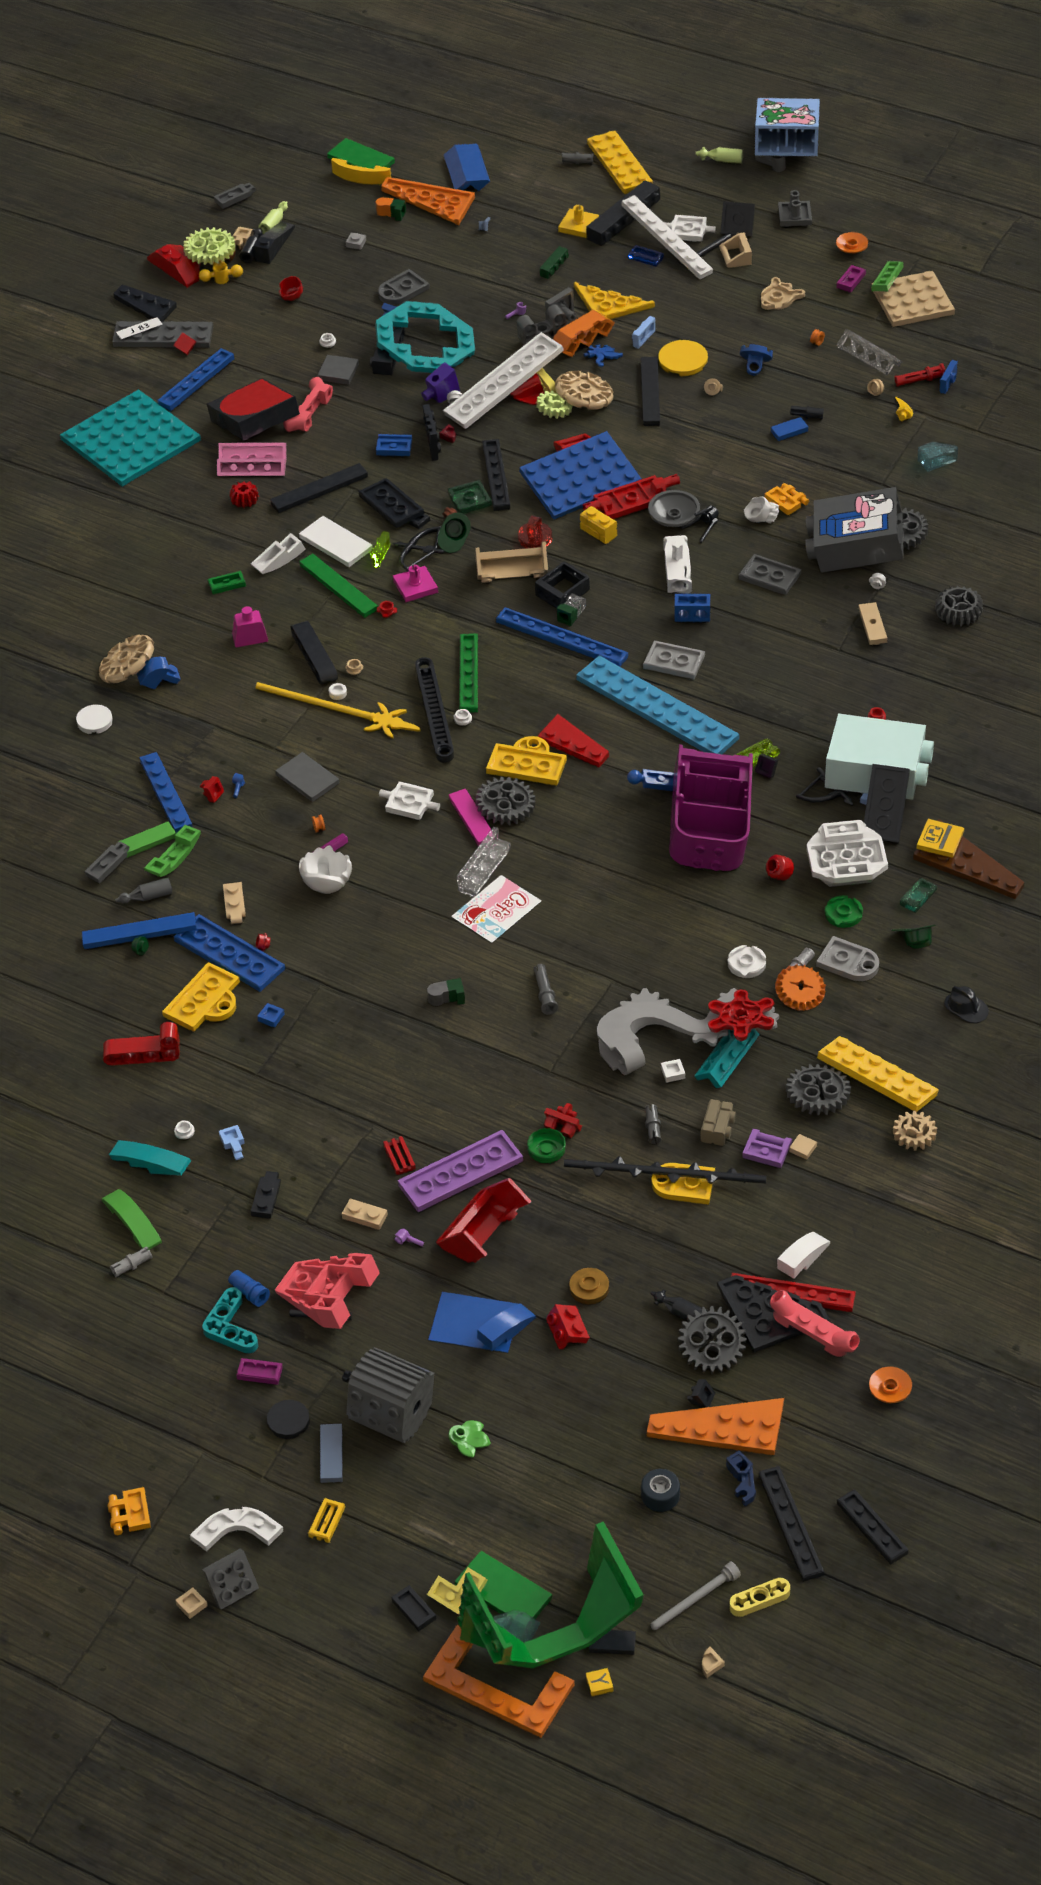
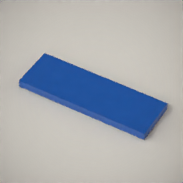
M200 914L196 916L197 930L177 933L174 936V941L210 963L238 976L242 982L259 992L285 970V964Z

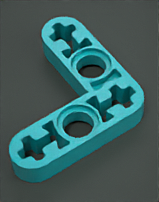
M230 1287L224 1291L203 1322L204 1335L211 1340L241 1352L253 1353L258 1348L256 1334L229 1323L243 1302L242 1292L236 1287ZM220 1310L228 1311V1314L225 1316H219L217 1313ZM229 1332H233L236 1334V1336L231 1339L225 1337V1335Z

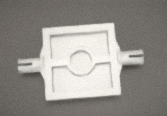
M675 215L671 223L663 222L679 238L687 241L702 242L703 235L706 232L715 233L716 226H706L707 217Z
M398 782L396 788L391 792L382 789L379 792V797L389 799L385 806L386 812L420 820L427 809L436 811L440 809V803L431 802L434 795L432 789Z

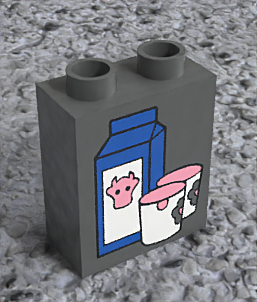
M896 487L814 500V515L806 516L809 537L814 536V538L806 539V551L809 560L817 559L821 573L904 559L903 515Z

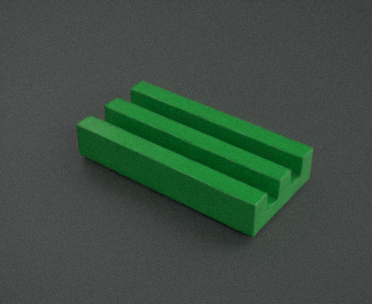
M241 571L207 579L212 595L246 586Z

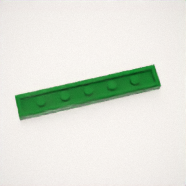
M311 554L299 561L300 566L364 618L377 611V604L316 555Z
M460 634L459 709H466L470 713L478 712V634Z

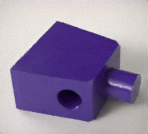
M444 362L426 378L427 389L421 395L426 401L433 398L438 403L447 400L448 393L452 391L460 392L455 370Z

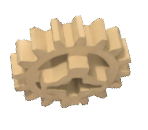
M913 1111L911 1115L905 1112V1117L899 1115L898 1120L894 1121V1140H899L900 1146L905 1144L906 1149H909L911 1146L914 1151L917 1150V1147L923 1150L925 1149V1144L931 1146L932 1141L936 1140V1122L931 1121L930 1115L924 1117V1112H921L920 1115L916 1111Z

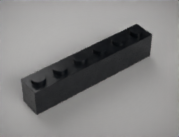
M644 180L586 226L587 240L600 246L604 245L635 220L621 206L622 201L635 195L647 208H650L660 200V187Z

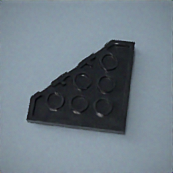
M738 1275L717 1282V1288L732 1315L737 1316L736 1322H742L740 1329L745 1330L744 1337L747 1338L753 1353L804 1334L793 1326L789 1325L787 1328L774 1319V1310L769 1302L777 1291L773 1290L771 1286L759 1282L752 1283ZM787 1292L793 1301L825 1320H830L821 1303L813 1300L810 1302L801 1299L798 1295Z

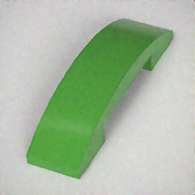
M184 825L175 835V842L160 858L154 857L145 866L144 871L159 877L174 871L189 855L201 831Z
M118 1189L102 1198V1202L112 1214L116 1213L130 1230L135 1242L141 1249L148 1247V1250L162 1243L161 1238L148 1218L125 1192Z

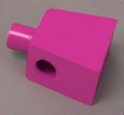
M247 606L242 608V613L234 615L232 636L235 648L268 642L266 629L259 611H252V608Z

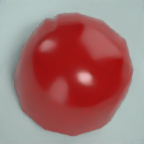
M296 276L287 277L279 283V294L286 301H294L300 298L303 293L302 283Z

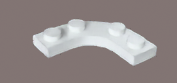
M242 1507V1509L235 1510L227 1508L207 1518L190 1534V1538L205 1551H208L228 1532L241 1530L253 1534L269 1546L283 1532V1526L263 1512L253 1508Z

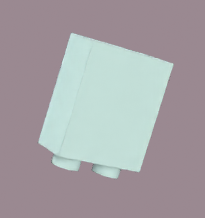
M838 714L826 758L825 788L868 794L872 764L909 768L910 774L906 799L913 800L916 785L926 786L929 764L922 762L931 763L934 741L925 740L926 725Z

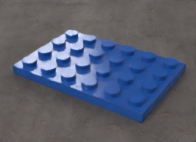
M607 431L521 466L519 472L553 520L583 508L582 505L584 503L594 501L593 495L642 480Z

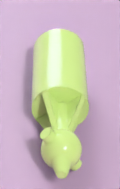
M702 147L700 151L696 152L702 160H705L708 156L717 162L742 164L743 149L716 148L707 151L705 147Z
M281 202L278 208L272 209L259 224L263 234L282 220L283 212L288 208V202Z

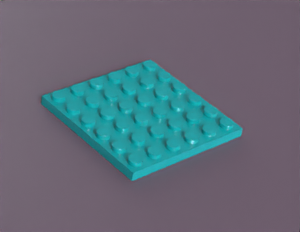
M139 389L60 434L63 442L121 486L128 484L201 441V435Z

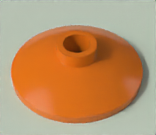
M848 232L837 238L836 246L839 250L846 253H859L867 248L868 239L860 233Z
M883 1367L876 1370L870 1377L869 1389L878 1400L885 1403H897L909 1396L912 1390V1381L909 1375L902 1369Z

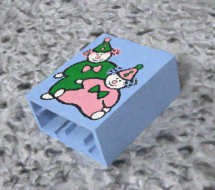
M758 98L755 125V155L818 156L819 99Z

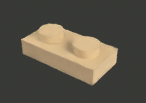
M349 1199L342 1212V1219L380 1230L388 1213L386 1209Z

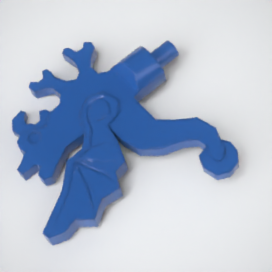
M600 344L596 345V348L591 345V347H588L589 351L583 354L584 357L587 356L588 358L596 356V364L599 367L604 366L601 362L604 357L607 359H618V357L623 356V353H615V348H611L608 345L599 348Z

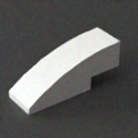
M290 533L280 543L275 541L251 565L261 574H265L289 563L306 549L302 542Z
M815 1232L806 1234L781 1254L777 1259V1269L795 1278L802 1269L807 1270L829 1246L830 1241Z

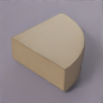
M711 1646L705 1651L702 1659V1670L706 1678L724 1667L725 1663Z

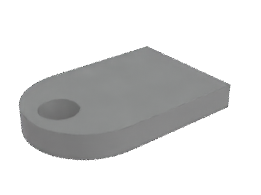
M833 936L816 961V967L854 981H866L878 973L879 958L870 949ZM865 966H872L873 968H872V969H866V968H864V967H865Z

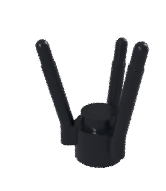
M711 505L694 513L698 517L688 525L681 527L684 530L701 519L705 523H710L699 540L700 543L706 538L714 524L718 522L716 519L719 516L718 510Z

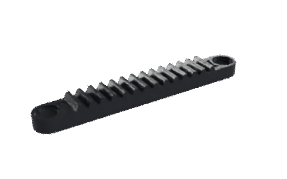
M422 657L415 662V668L436 759L439 762L447 763L454 758V748L433 661L430 658ZM428 665L429 667L421 668L420 666ZM443 751L449 752V754L442 755L440 753Z

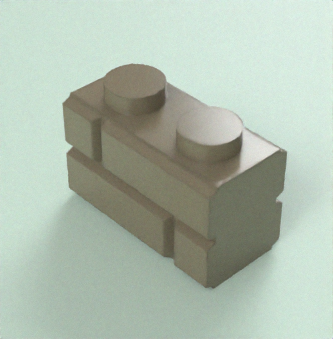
M713 1099L709 1101L701 1128L702 1142L723 1146L726 1138L730 1139L732 1132L730 1123L734 1124L736 1112L733 1111L732 1103Z

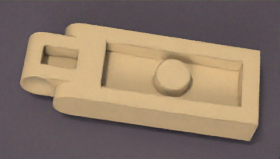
M242 882L223 884L227 919H231V924L243 923L242 917H246Z

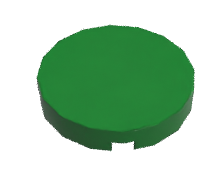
M844 895L836 896L830 899L825 906L826 920L836 927H852L862 919L863 907L855 898L851 899Z

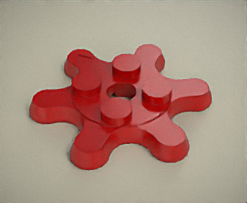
M737 990L734 992V999L730 1002H721L719 1000L709 1002V1010L714 1014H718L719 1017L710 1020L708 1027L714 1033L725 1029L733 1030L735 1038L738 1041H744L753 1028L772 1029L774 1019L765 1016L763 1013L773 1008L774 1001L771 998L752 1001L748 999V992L746 990Z

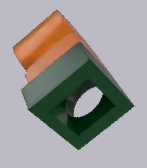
M379 198L376 200V213L379 216L395 217V220L401 221L406 213V202L399 199Z

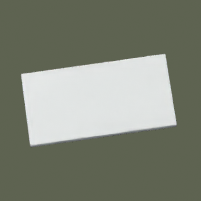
M324 516L299 533V537L348 567L373 550L372 544Z

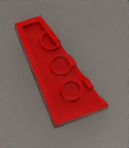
M559 714L538 735L549 746L597 767H600L609 757L608 750Z

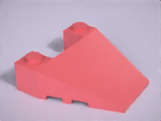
M351 1253L346 1258L338 1259L337 1256H332L330 1260L321 1262L319 1259L300 1261L292 1265L276 1287L275 1292L322 1327L341 1329L350 1316L343 1300L353 1285L370 1287L380 1272L372 1254Z

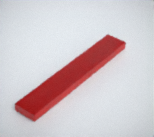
M732 1273L731 1277L734 1275L744 1277V1280L752 1283L759 1282L771 1286L776 1291H786L798 1295L801 1299L810 1302L812 1300L819 1302L823 1308L847 1312L853 1311L856 1291Z

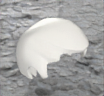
M327 846L324 849L319 847L313 853L308 852L305 857L300 859L299 871L303 881L312 890L330 894L340 890L349 880L352 872V863L348 855H343L341 852L335 853L331 846Z

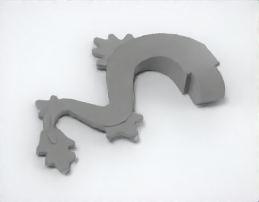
M643 988L638 995L635 993L630 994L632 1001H621L620 1007L604 1015L597 1026L600 1055L613 1071L619 1069L623 1075H627L645 1065V1057L635 1033L646 1025H664L693 1036L692 1041L694 1043L704 1041L711 1046L716 1045L719 1037L728 1035V1030L726 1029L714 1033L708 1027V1022L718 1018V1014L710 1011L705 1019H695L669 1006V999L658 1000L659 992L650 994L647 988ZM733 988L727 994L720 993V998L717 1000L721 1002L732 1001L734 999V992L737 989ZM775 1007L763 1013L765 1016L774 1019L773 1029L777 1028L776 1021L779 1019V1014L773 1013L775 1012Z

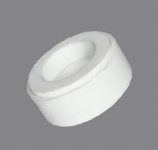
M335 683L329 687L331 699L342 700L346 697L347 689L345 685Z

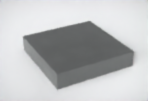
M327 355L318 373V377L323 381L349 385L358 368L359 359Z

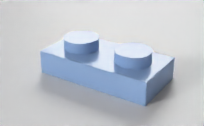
M649 316L633 332V347L639 349L655 332L654 317Z

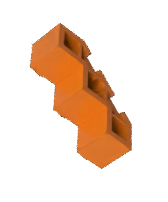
M592 310L559 329L553 340L563 346L564 351L562 353L573 357L580 343L590 347L598 333L607 337L615 322L605 315Z

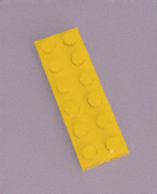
M616 131L587 138V144L624 194L632 191L644 180L653 184L652 179Z
M841 1036L818 1052L817 1058L913 1111L917 1112L938 1094L939 1089L931 1086V1084L918 1079L913 1074L905 1072L896 1065L883 1060L881 1057L870 1053L863 1047L857 1046Z

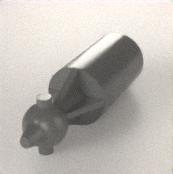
M164 878L139 885L130 894L126 892L121 893L115 901L123 904L128 903L130 899L144 902L173 894L169 878Z

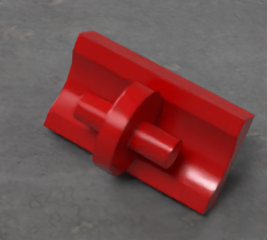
M567 1103L564 1107L558 1106L557 1111L546 1108L544 1112L546 1116L544 1127L556 1130L558 1124L563 1125L561 1134L570 1139L576 1131H581L582 1125L579 1124V1119L575 1118L577 1112L572 1111L573 1106L570 1103Z

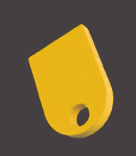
M680 1163L661 1165V1167L688 1169L691 1166ZM699 1166L700 1170L715 1171V1168ZM652 1174V1188L658 1196L669 1200L709 1205L713 1184H709L706 1179L680 1177L675 1183H671L667 1175ZM665 1178L667 1181L659 1182L657 1179Z

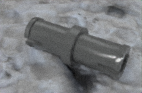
M579 152L562 153V163L593 164V154H579Z
M651 1104V1110L649 1105L645 1106V1127L648 1129L649 1143L655 1144L656 1138L658 1144L662 1141L660 1135L661 1121L658 1119V1108L654 1104Z

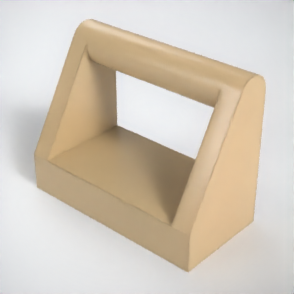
M738 233L720 244L719 247L728 268L752 265V251L745 233ZM739 248L740 254L731 259L728 250Z

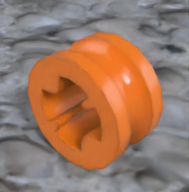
M815 329L811 334L810 342L820 346L825 338V333Z
M318 815L317 818L313 816L312 824L315 832H319L320 829L324 831L325 824L322 815Z

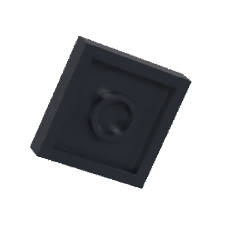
M723 201L720 234L730 233L736 235L738 233H745L746 236H753L755 204Z

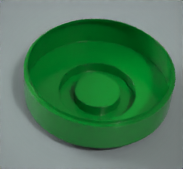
M543 1128L530 1135L527 1141L529 1155L534 1160L541 1163H551L559 1160L564 1155L566 1143L564 1136L559 1131Z

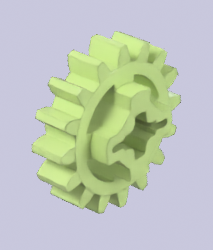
M553 390L549 393L547 391L544 394L540 393V396L537 397L536 408H539L538 411L543 412L544 416L548 415L549 418L555 416L556 419H558V416L564 418L565 415L569 416V413L572 411V405L568 404L566 399L563 400L557 393H554Z

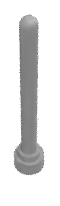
M732 1561L723 1566L720 1575L651 1623V1628L653 1630L659 1629L725 1581H734L739 1578L741 1573L738 1567Z

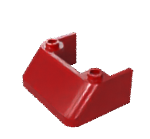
M511 1178L483 1188L471 1199L438 1238L436 1243L441 1249L468 1263H476L487 1255L481 1246L501 1222L514 1219L518 1214L516 1211L520 1207L530 1204L531 1200Z

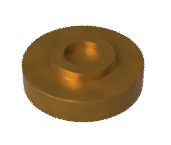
M580 1269L570 1279V1293L580 1303L596 1304L604 1300L608 1295V1277L599 1269Z

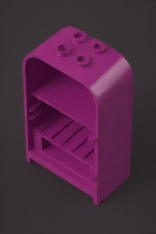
M679 744L673 777L669 842L670 856L674 861L685 866L715 871H731L737 869L742 864L750 832L753 754L749 753V756H731L700 752L694 749L683 748V745Z

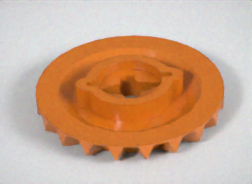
M798 964L795 966L789 965L781 971L775 983L779 999L786 1006L795 1010L804 1011L817 1007L822 1002L826 992V984H824L823 978L819 976V972H815L812 967H806L805 964L803 966H798ZM799 983L803 984L804 988L802 990L799 989Z

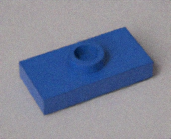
M952 360L941 377L940 393L946 394L951 383L955 382L958 361Z

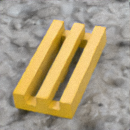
M324 1498L308 1532L309 1537H317V1540L320 1541L324 1539L325 1542L329 1543L344 1512L345 1504ZM328 1505H331L320 1531H316ZM336 1507H337L338 1509H337V1511H336V1513H335V1515H334V1517H333V1519H332V1522H331V1524H330V1526H329V1528H328V1530H327V1532H326V1534H325V1531H326V1529H327V1527H328V1524H329V1522H330V1520H331V1518H332V1516H333V1513H334V1511H335V1509H336Z

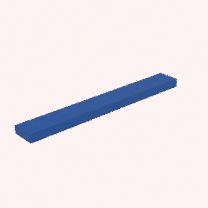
M506 607L496 617L497 623L594 659L600 655L619 667L628 658V652Z

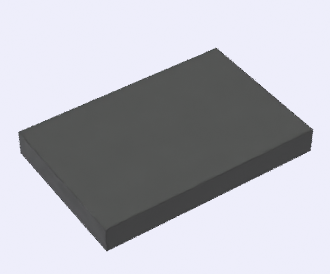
M754 554L740 572L739 580L786 595L801 575V569Z
M303 752L275 770L276 776L311 802H314L340 783L339 778Z

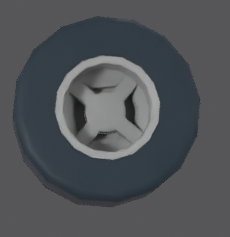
M655 1469L644 1476L641 1483V1497L647 1508L653 1511L664 1512L671 1510L677 1505L680 1499V1482L673 1472L667 1469Z

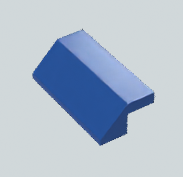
M477 144L454 145L444 154L454 189L464 191L468 186L472 185L476 190L480 191L490 182Z

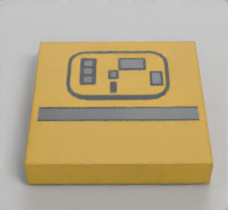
M928 819L918 840L917 849L953 858L964 833V828Z

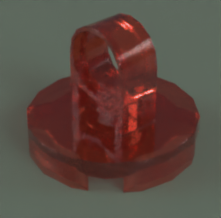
M532 515L528 523L519 528L518 540L525 548L540 547L542 542H546L547 547L552 541V530L547 524L542 523L540 517Z

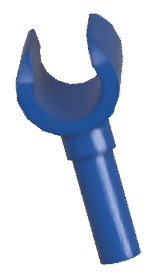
M235 773L232 778V783L236 784L233 794L234 798L238 797L241 786L245 784L243 775Z

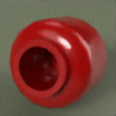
M776 854L771 856L766 864V872L773 879L785 881L791 877L794 871L793 861L783 855Z

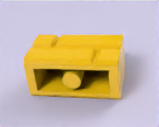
M592 506L580 514V529L605 544L616 538L617 522Z

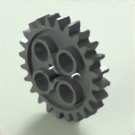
M907 508L902 511L903 548L906 547L909 550V546L915 548L916 543L922 544L921 540H926L925 536H928L927 519H924V515H920L919 511L914 513V509L907 511Z
M503 777L500 780L493 778V782L487 780V784H481V788H478L475 805L478 807L477 811L481 812V816L487 815V820L493 819V823L500 821L501 825L504 822L510 825L511 821H513L515 824H518V819L524 821L525 817L529 818L530 813H533L535 808L533 790H529V785L524 786V781L517 783V778L514 781H511L510 777L507 780H504Z
M809 1064L807 1069L801 1066V1071L795 1069L794 1074L790 1073V1078H787V1098H790V1103H795V1108L801 1106L802 1112L808 1109L809 1114L816 1111L817 1115H820V1112L823 1111L828 1115L829 1110L835 1113L836 1108L841 1110L842 1105H847L851 1092L850 1081H846V1075L841 1076V1071L834 1072V1067L829 1070L827 1065L820 1068L819 1064L816 1067Z
M713 1306L710 1307L709 1312L702 1307L701 1314L694 1310V1317L687 1315L688 1322H682L684 1329H679L678 1334L681 1336L678 1337V1342L683 1344L679 1345V1351H684L682 1358L689 1357L688 1365L693 1362L695 1363L694 1370L702 1367V1373H705L706 1369H710V1373L713 1375L714 1369H717L721 1374L723 1367L729 1371L730 1363L736 1366V1358L742 1359L741 1352H744L746 1348L742 1344L746 1343L747 1338L742 1337L745 1335V1330H739L742 1322L735 1323L737 1316L735 1315L730 1318L729 1310L723 1314L722 1307L717 1312H714ZM714 1323L717 1325V1328L709 1329L706 1325ZM722 1328H725V1329H726V1330L722 1331L721 1333H719V1331H720ZM717 1335L716 1341H711L708 1344V1339L712 1340ZM696 1336L700 1337L702 1339V1342L694 1343L692 1341V1338ZM729 1337L732 1342L726 1344L721 1339ZM706 1346V1348H705V1350H704L703 1352H701V1353L698 1352L699 1350H701L703 1347ZM714 1351L718 1356L710 1358L707 1352Z

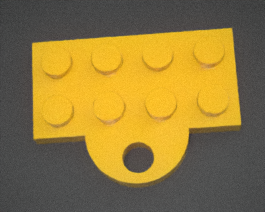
M536 736L521 738L514 746L496 743L486 767V774L557 786L567 761V756L551 753L548 743Z
M208 962L162 1011L163 1017L193 1032L205 1019L214 1022L228 1019L236 1010V998L231 991L240 983L239 977ZM224 1006L229 1007V1008L226 1009V1010H221V1009H220L221 1007H224Z

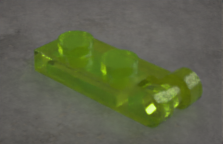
M766 738L735 755L749 756V753L753 754V767L757 764L760 754L763 753L775 758L779 755L780 749L777 746H773L772 741Z

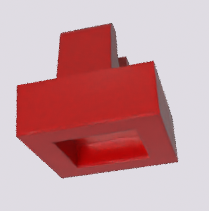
M212 776L210 780H204L200 785V788L204 790V796H207L209 802L215 803L224 792L219 778Z

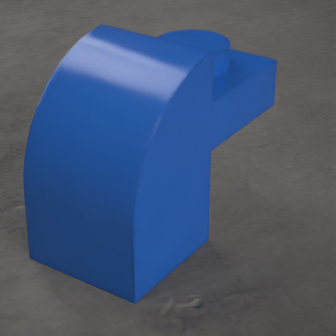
M166 657L150 658L149 661L145 662L146 665L137 673L140 685L155 689L162 679L178 684L181 680L177 667L168 665Z

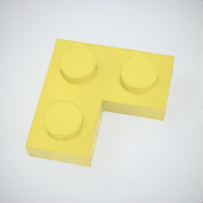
M467 1568L457 1586L438 1575L427 1595L459 1614L465 1574L470 1572L480 1593L488 1579Z

